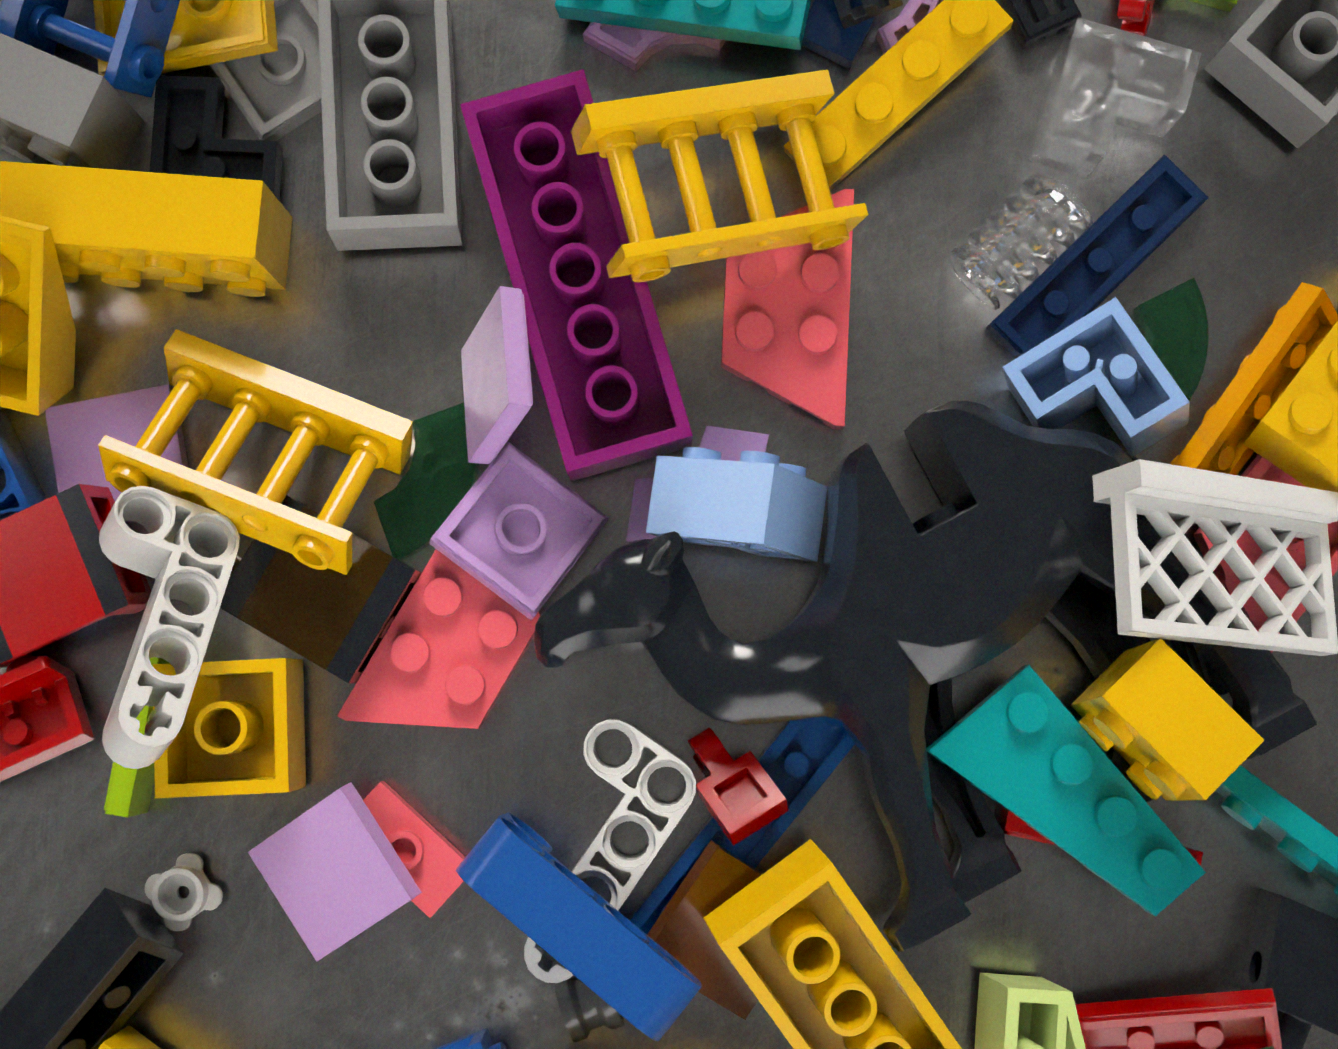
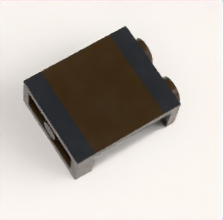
M286 495L282 502V505L317 518L319 513L308 508L307 505ZM353 533L352 566L347 575L329 568L325 570L310 568L298 561L293 554L253 539L243 558L240 556L235 558L220 608L343 681L357 683L422 572L394 558Z

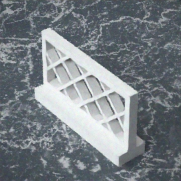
M1142 459L1092 476L1094 502L1111 505L1118 634L1316 656L1338 654L1328 524L1338 521V492ZM1137 514L1145 515L1161 536V539L1150 552L1138 537ZM1193 523L1198 524L1213 544L1203 559L1184 535ZM1245 530L1248 531L1263 551L1254 565L1236 543ZM1294 538L1304 539L1306 567L1303 571L1286 550ZM1171 551L1190 574L1179 589L1160 566ZM1222 559L1226 561L1241 581L1231 595L1213 573ZM1273 566L1290 587L1281 601L1264 580ZM1146 582L1151 585L1166 605L1155 619L1143 618L1141 588ZM1199 589L1203 591L1218 611L1208 625H1205L1189 604ZM1250 596L1255 599L1268 617L1259 631L1256 630L1241 610ZM1300 602L1310 614L1312 637H1307L1291 616Z

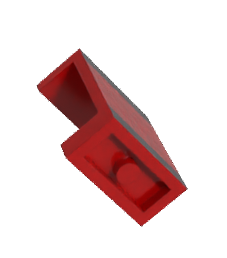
M77 484L0 521V667H8L19 659L33 656L32 651L110 615L135 614L146 608L151 593L146 576L110 561L100 547V530L115 503L109 487Z

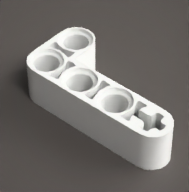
M146 486L130 487L119 495L99 535L101 550L110 561L121 567L155 578L105 723L102 737L105 752L113 762L124 768L132 769L150 766L158 760L175 739L183 725L235 562L240 540L236 526L221 513ZM125 521L138 522L147 529L149 534L133 531ZM190 544L204 547L211 554L212 558L202 557L197 554ZM176 599L187 603L193 609L195 615L191 616L180 613L172 606L170 600ZM158 657L168 661L174 667L176 675H164L156 671L151 665L149 658ZM145 705L153 706L155 708L149 715L145 727V735L138 732L140 721L136 718Z
M609 718L597 723L588 732L584 741L583 755L587 765L598 776L623 792L624 795L571 872L580 879L588 876L603 879L609 885L611 891L609 903L619 911L691 805L696 793V780L691 767L674 752L632 723L621 718ZM609 729H617L624 732L632 744L630 758L618 766H610L604 763L596 752L598 736ZM661 767L677 769L686 781L683 794L672 802H662L655 799L648 788L650 775ZM626 821L640 824L646 830L649 837L647 847L636 855L620 853L612 842V831L618 824ZM528 937L524 946V960L528 970L536 978L547 983H560L573 976L557 960L551 961L543 955L545 950Z

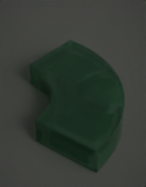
M1195 278L1133 309L1139 331L1189 401L1197 389L1203 374L1209 342L1206 308Z
M464 402L413 420L415 449L410 468L393 490L373 501L390 551L396 559L404 560L429 546L432 536L475 484L479 463H468Z

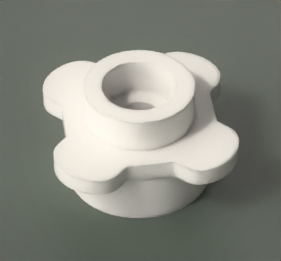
M195 853L180 855L173 868L162 874L156 873L151 875L145 883L146 896L152 900L156 912L164 918L166 927L173 931H183L189 928L193 917L203 910L211 911L216 909L223 899L221 887L209 881L202 870L203 860ZM181 886H186L189 889L187 898L180 897L178 890Z

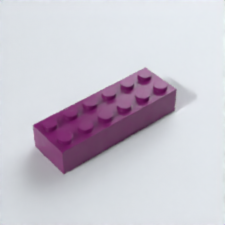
M584 69L460 104L513 288L522 289V294H524L528 341L566 472L571 482L682 450L684 447H692L693 439L647 281L634 282L631 275L609 279L606 266L621 245L629 243L607 158L600 157L599 152L577 155L571 130L584 105L594 103Z

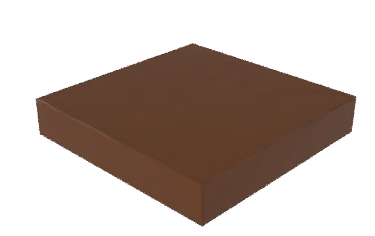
M710 840L647 935L684 965L701 982L703 987L699 990V993L746 1020L758 999L720 948L703 918L763 873Z

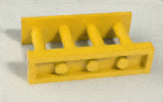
M828 69L585 104L571 130L577 155L599 152L600 157L607 158L629 243L621 245L607 264L609 279L631 275L634 282H646L667 275L671 272V267L811 243L813 250H824L848 241L850 239L849 232L869 214L865 203L835 208L811 124L816 120V114L835 94ZM779 125L780 130L787 131L807 202L808 213L776 218L753 134L758 127ZM720 133L722 139L729 141L750 223L721 228L716 227L694 141L698 137ZM660 143L662 148L669 149L691 233L655 238L633 151L638 146Z
M176 329L164 346L169 385L174 387L135 447L106 435L98 444L106 481H109L120 492L136 486L152 487L214 510L229 518L240 534L289 552L298 561L310 568L317 570L329 568L347 575L352 566V532L342 527L374 469L383 468L401 475L411 456L413 421ZM207 399L233 409L196 470L161 457L197 400ZM266 422L292 434L258 492L254 494L221 481L254 425ZM325 445L348 454L351 458L318 517L315 518L282 505L283 500L314 447Z

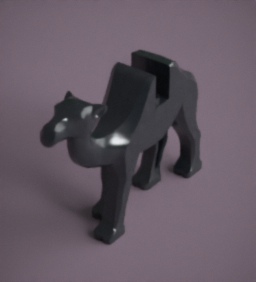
M951 401L927 410L904 430L910 445L944 505L914 523L908 517L872 448L867 442L840 462L830 476L827 486L826 530L818 583L799 613L785 627L768 639L744 644L730 639L718 630L710 619L697 586L683 561V539L675 531L663 533L653 539L635 540L616 548L600 561L573 589L540 615L535 624L534 631L537 659L545 667L554 669L563 666L570 656L576 652L611 645L641 642L675 692L694 708L714 720L740 725L769 724L821 716L839 720L862 753L865 777L872 801L894 848L902 887L898 902L884 923L882 930L898 952L910 950L965 920L971 915V912L965 905L966 902L1022 871L1013 852L1006 845L1004 832L981 791L926 751L928 746L956 723L952 703V679L989 662L1014 646L1038 625L1044 616L1074 645L1095 679L1124 651L1151 642L1148 637L1118 634L1111 505L1096 503L1093 496V475L1139 459L1122 450L1117 443L1095 433L1074 429H1045L1026 426L990 407L971 401ZM1137 514L1138 537L1150 552L1161 539V536L1145 515ZM1172 551L1160 564L1178 589L1190 575ZM1146 582L1141 588L1142 614L1155 619L1166 605L1151 585ZM1201 589L1198 590L1189 602L1205 625H1208L1218 612ZM1242 607L1241 610L1252 623L1247 611ZM1191 642L1211 663L1233 699L1232 709L1264 739V742L1247 759L1261 756L1317 725V721L1307 703L1293 693L1290 677L1269 650ZM1113 748V764L1146 802L1153 800L1130 780L1126 771L1131 765ZM932 799L940 807L955 844L949 863L936 830Z

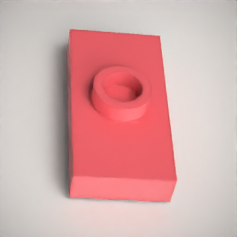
M381 781L363 801L422 892L411 901L431 918L464 882L456 872V868L464 860L465 856L385 781Z

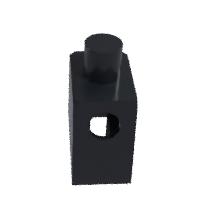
M1260 888L1254 909L1240 989L1242 991L1272 988L1277 1007L1282 1049H1303L1312 1025L1338 1035V919L1282 895Z

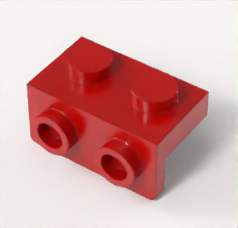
M30 656L13 662L7 667L6 672L0 675V782L95 739L74 671L48 656Z

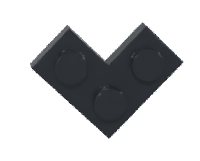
M160 76L156 81L150 172L264 181L277 199L280 200L283 148L277 141L222 139L225 87L221 80L212 77Z

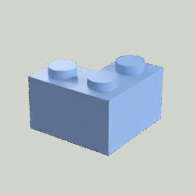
M1116 297L1002 367L1008 389L1033 427L1060 429L1097 406L1129 454L1135 456L1188 424L1189 400Z
M684 447L682 457L657 456L646 533L659 536L663 533L675 531L679 533L683 543L731 547L762 557L818 561L827 486L806 478V468L780 463V456L759 451H741L740 461L721 460V452L699 447Z

